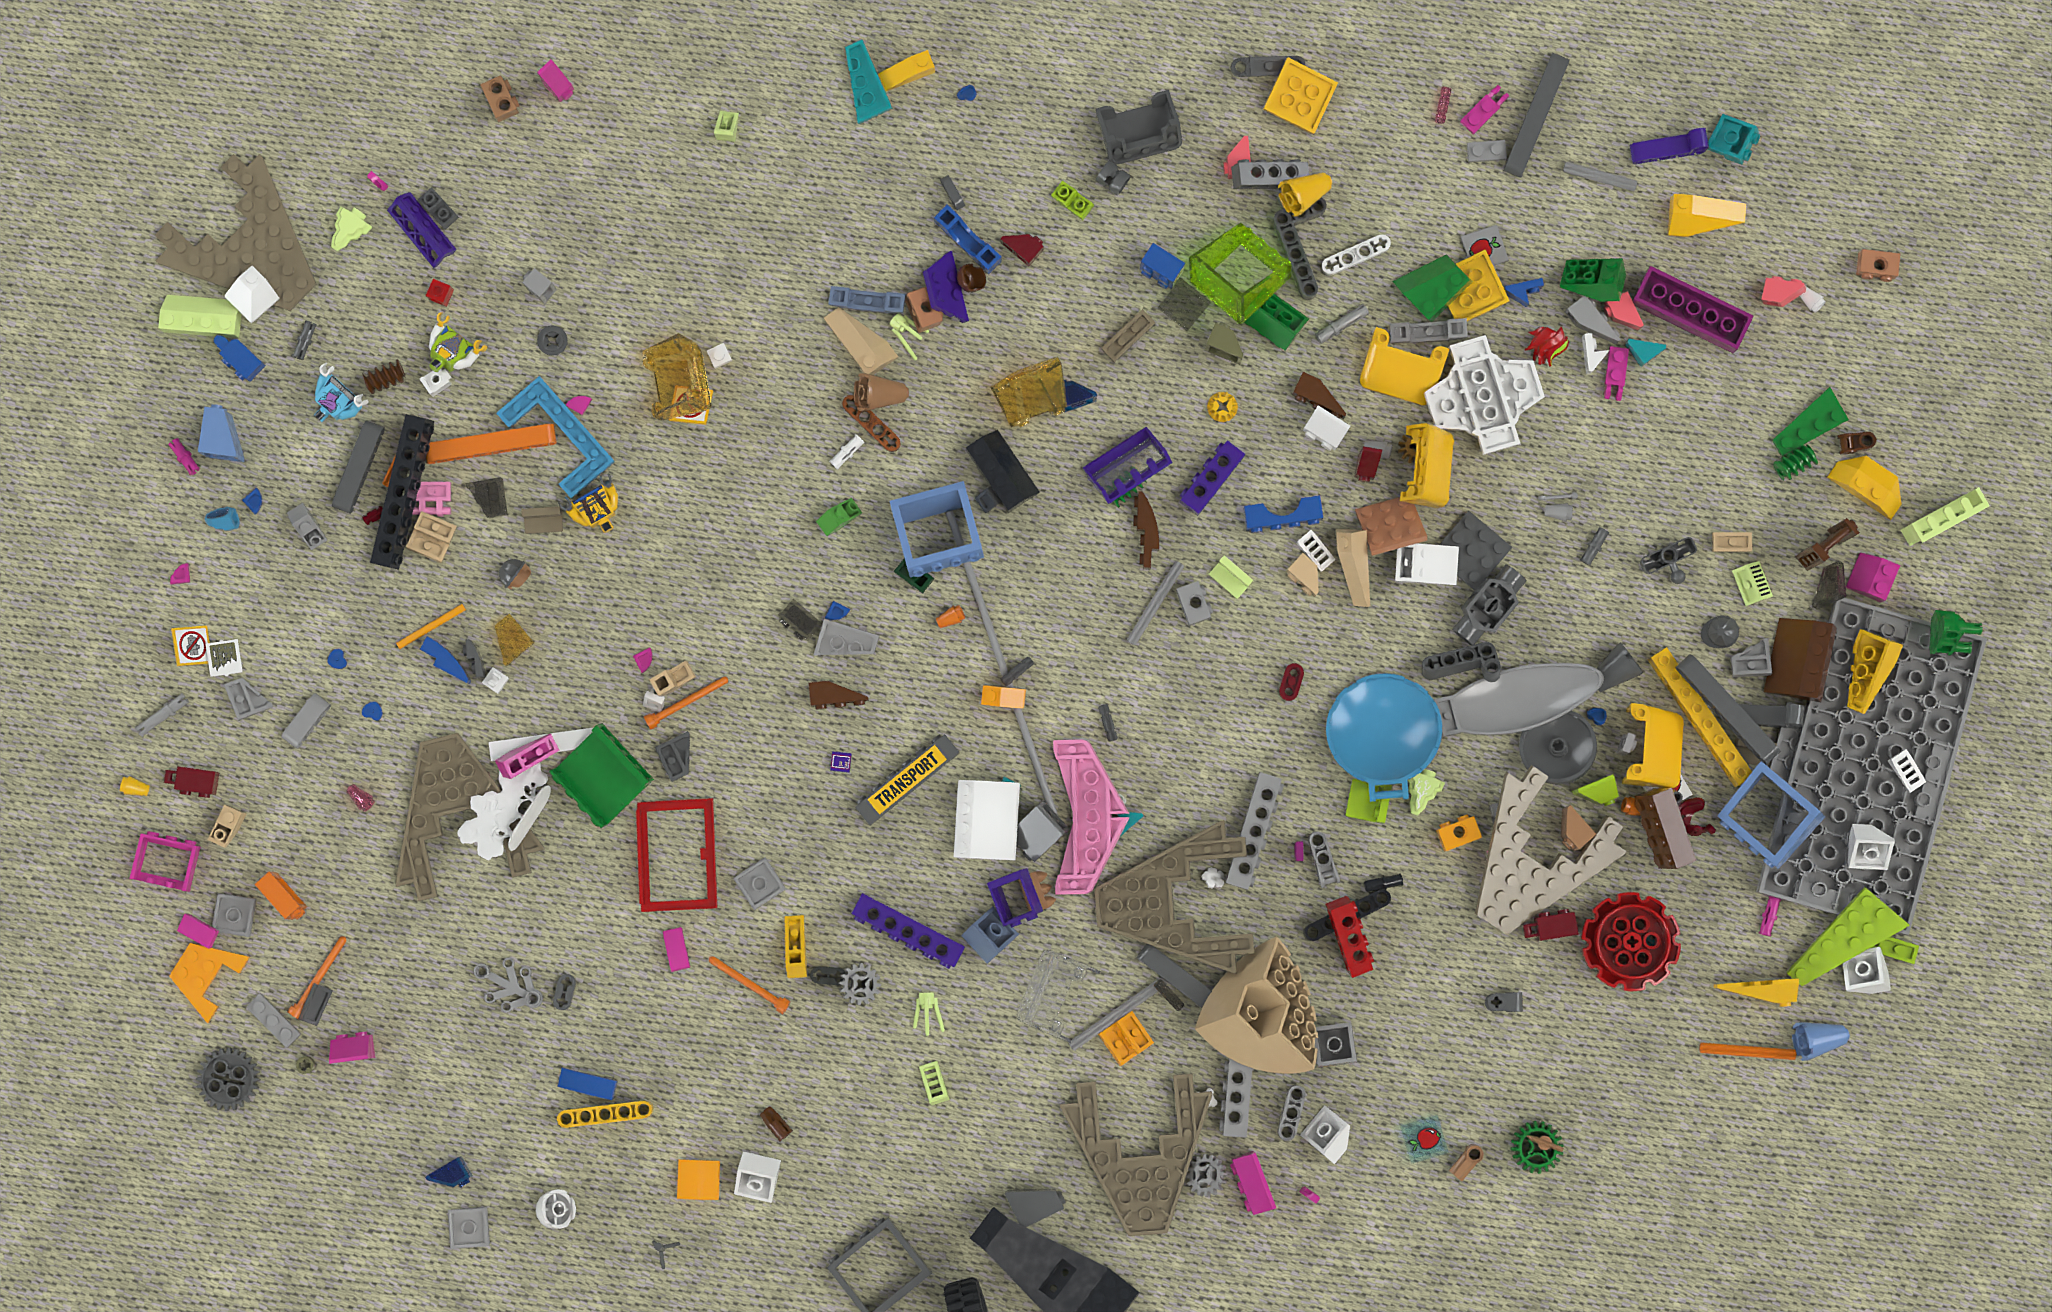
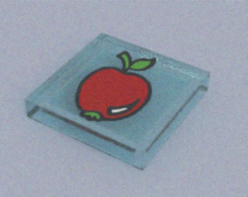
M1438 1115L1400 1126L1411 1164L1449 1153Z

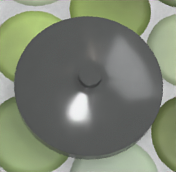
M1570 711L1547 724L1523 731L1519 740V752L1527 770L1532 765L1549 776L1545 783L1561 785L1576 781L1588 772L1596 758L1597 739L1590 723L1580 714Z

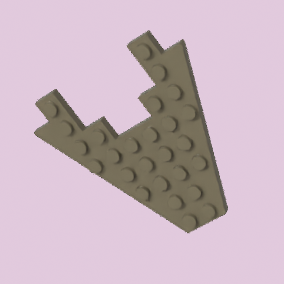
M233 154L221 168L247 192L234 206L247 218L245 223L222 246L207 234L194 247L167 222L154 235L167 247L155 261L160 265L230 289L237 278L253 266L267 280L280 298L273 305L291 311L317 285L264 158L259 154L246 166Z

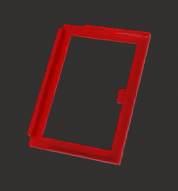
M714 799L637 802L636 825L639 904H641V912L718 908ZM704 809L706 848H700L701 860H706L708 899L651 902L647 812Z

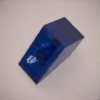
M460 1156L425 1178L427 1181L451 1187L459 1185L461 1188L470 1183L469 1178L473 1177L463 1157Z

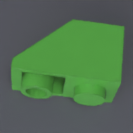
M850 498L828 509L816 522L825 535L829 536L861 515L862 511L854 500Z

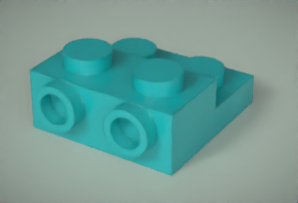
M1722 114L1708 141L1709 148L1707 150L1723 155L1725 159L1742 165L1744 161L1750 159L1752 154L1750 149L1760 139L1759 130L1753 124Z

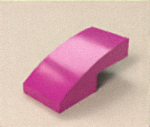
M682 927L663 931L671 972L690 968Z

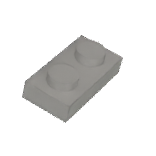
M1505 140L1467 143L1468 163L1506 160Z
M1629 732L1622 735L1616 753L1624 756L1634 751L1637 743L1634 740L1636 735Z

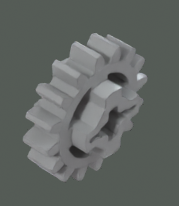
M859 963L858 968L855 964H851V970L845 968L846 975L841 974L840 976L843 978V981L838 982V984L843 985V988L839 991L846 993L843 998H850L849 1003H853L856 1000L857 1005H861V1001L864 1004H868V999L875 1000L873 994H879L880 992L876 990V987L881 986V984L877 983L880 976H874L876 969L870 971V965H866L864 968L863 963ZM863 971L866 974L858 976V974H856L855 972ZM848 979L851 980V983H850V987H849V988H848ZM857 980H863L862 988H856V986L858 985ZM869 981H872L871 989L869 988ZM861 992L864 996L856 997L854 994Z
M1203 1154V1158L1196 1156L1197 1162L1191 1160L1192 1168H1188L1190 1174L1186 1175V1178H1189L1190 1181L1187 1185L1193 1186L1191 1191L1197 1192L1199 1196L1210 1197L1211 1194L1216 1196L1217 1189L1223 1190L1221 1184L1227 1183L1223 1180L1224 1177L1228 1176L1227 1173L1223 1172L1227 1167L1221 1165L1222 1160L1216 1159L1214 1155L1209 1157V1155Z

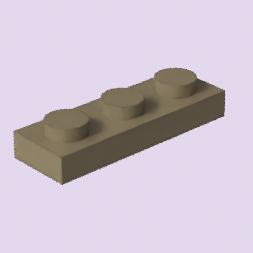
M1142 309L1101 350L1115 363L1155 325V321Z

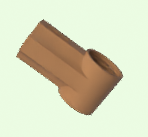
M1476 1144L1468 1145L1449 1171L1459 1180L1463 1181L1475 1165L1483 1159V1150ZM1475 1148L1478 1149L1479 1155L1473 1159L1469 1157V1152Z

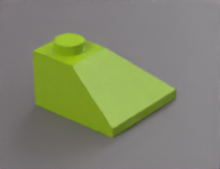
M1614 775L1607 776L1572 791L1573 795L1597 805L1604 804L1605 807L1615 803L1614 799L1619 797Z

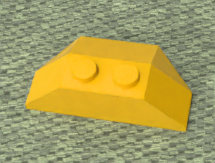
M1868 456L1838 461L1827 476L1828 479L1889 520H1892L1902 505L1898 477Z

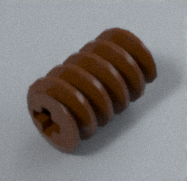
M396 359V366L389 362L388 369L383 364L382 371L375 367V374L367 370L368 376L366 377L362 373L365 384L371 394H375V388L379 392L382 391V385L388 389L389 382L393 386L397 385V380L402 384L405 377L404 370L398 359Z

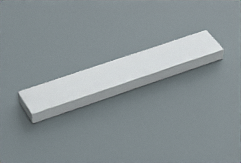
M593 728L550 734L560 750L558 752L575 750L592 733L591 730ZM548 734L489 742L491 761L493 762L506 753Z

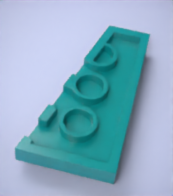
M861 39L845 47L857 113V123L861 124L893 109L864 41Z

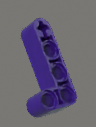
M1696 128L1684 135L1641 141L1629 145L1634 165L1654 162L1657 159L1661 161L1673 159L1676 156L1678 158L1695 155L1694 153L1702 154L1709 148L1706 128Z

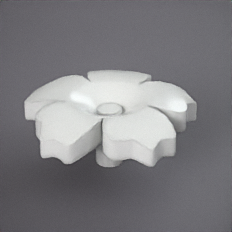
M1208 868L1201 876L1202 880L1206 881L1208 888L1213 889L1214 886L1222 887L1224 885V873L1217 871L1215 868Z

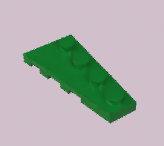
M1829 387L1772 441L1782 457L1849 419L1831 387Z

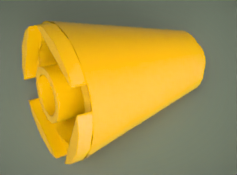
M1322 172L1284 180L1278 185V188H1281V193H1279L1280 201L1288 213H1294L1292 215L1294 217L1299 216L1331 190L1332 179L1329 175Z

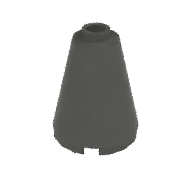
M1621 642L1615 646L1596 668L1604 676V681L1598 691L1601 693L1644 673Z

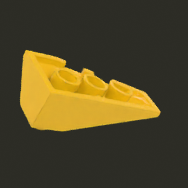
M1673 194L1670 198L1668 236L1689 237L1745 223L1746 204L1696 195Z
M1799 978L1714 984V988L1771 1003H1779V1007L1791 1006V1002H1797Z

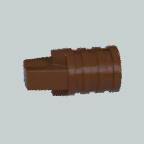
M767 1107L760 1114L768 1129L771 1130L779 1142L793 1132L785 1120L772 1107Z

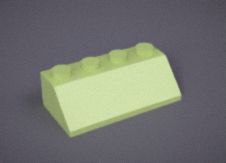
M167 295L160 309L158 328L166 333L203 336L222 335L228 338H239L242 314L227 299Z

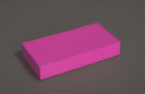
M188 913L184 914L177 929L181 934L208 949L212 948L219 933V930Z

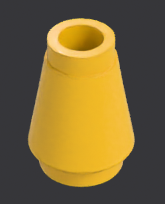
M130 776L123 777L119 791L124 792V795L147 796L150 785Z

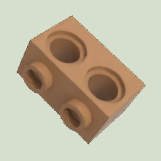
M500 75L480 84L498 122L519 113L517 107L520 105L515 96L511 97L509 91L512 88L507 79L503 80ZM495 87H502L501 92L493 93ZM504 103L510 104L507 110H501V106Z

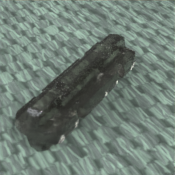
M1162 979L1154 983V987L1176 1011H1180L1184 1007V1003Z

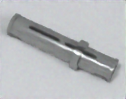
M1361 304L1335 322H1330L1326 328L1315 333V337L1322 344L1331 337L1338 336L1345 328L1369 315L1368 309L1364 304Z
M181 693L170 703L166 702L163 704L164 707L138 726H135L136 731L144 727L138 734L143 737L169 716H174L176 711L189 703L187 698L181 703L179 702L186 696Z

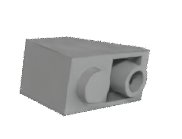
M304 503L287 512L291 524L311 550L327 541L323 531Z

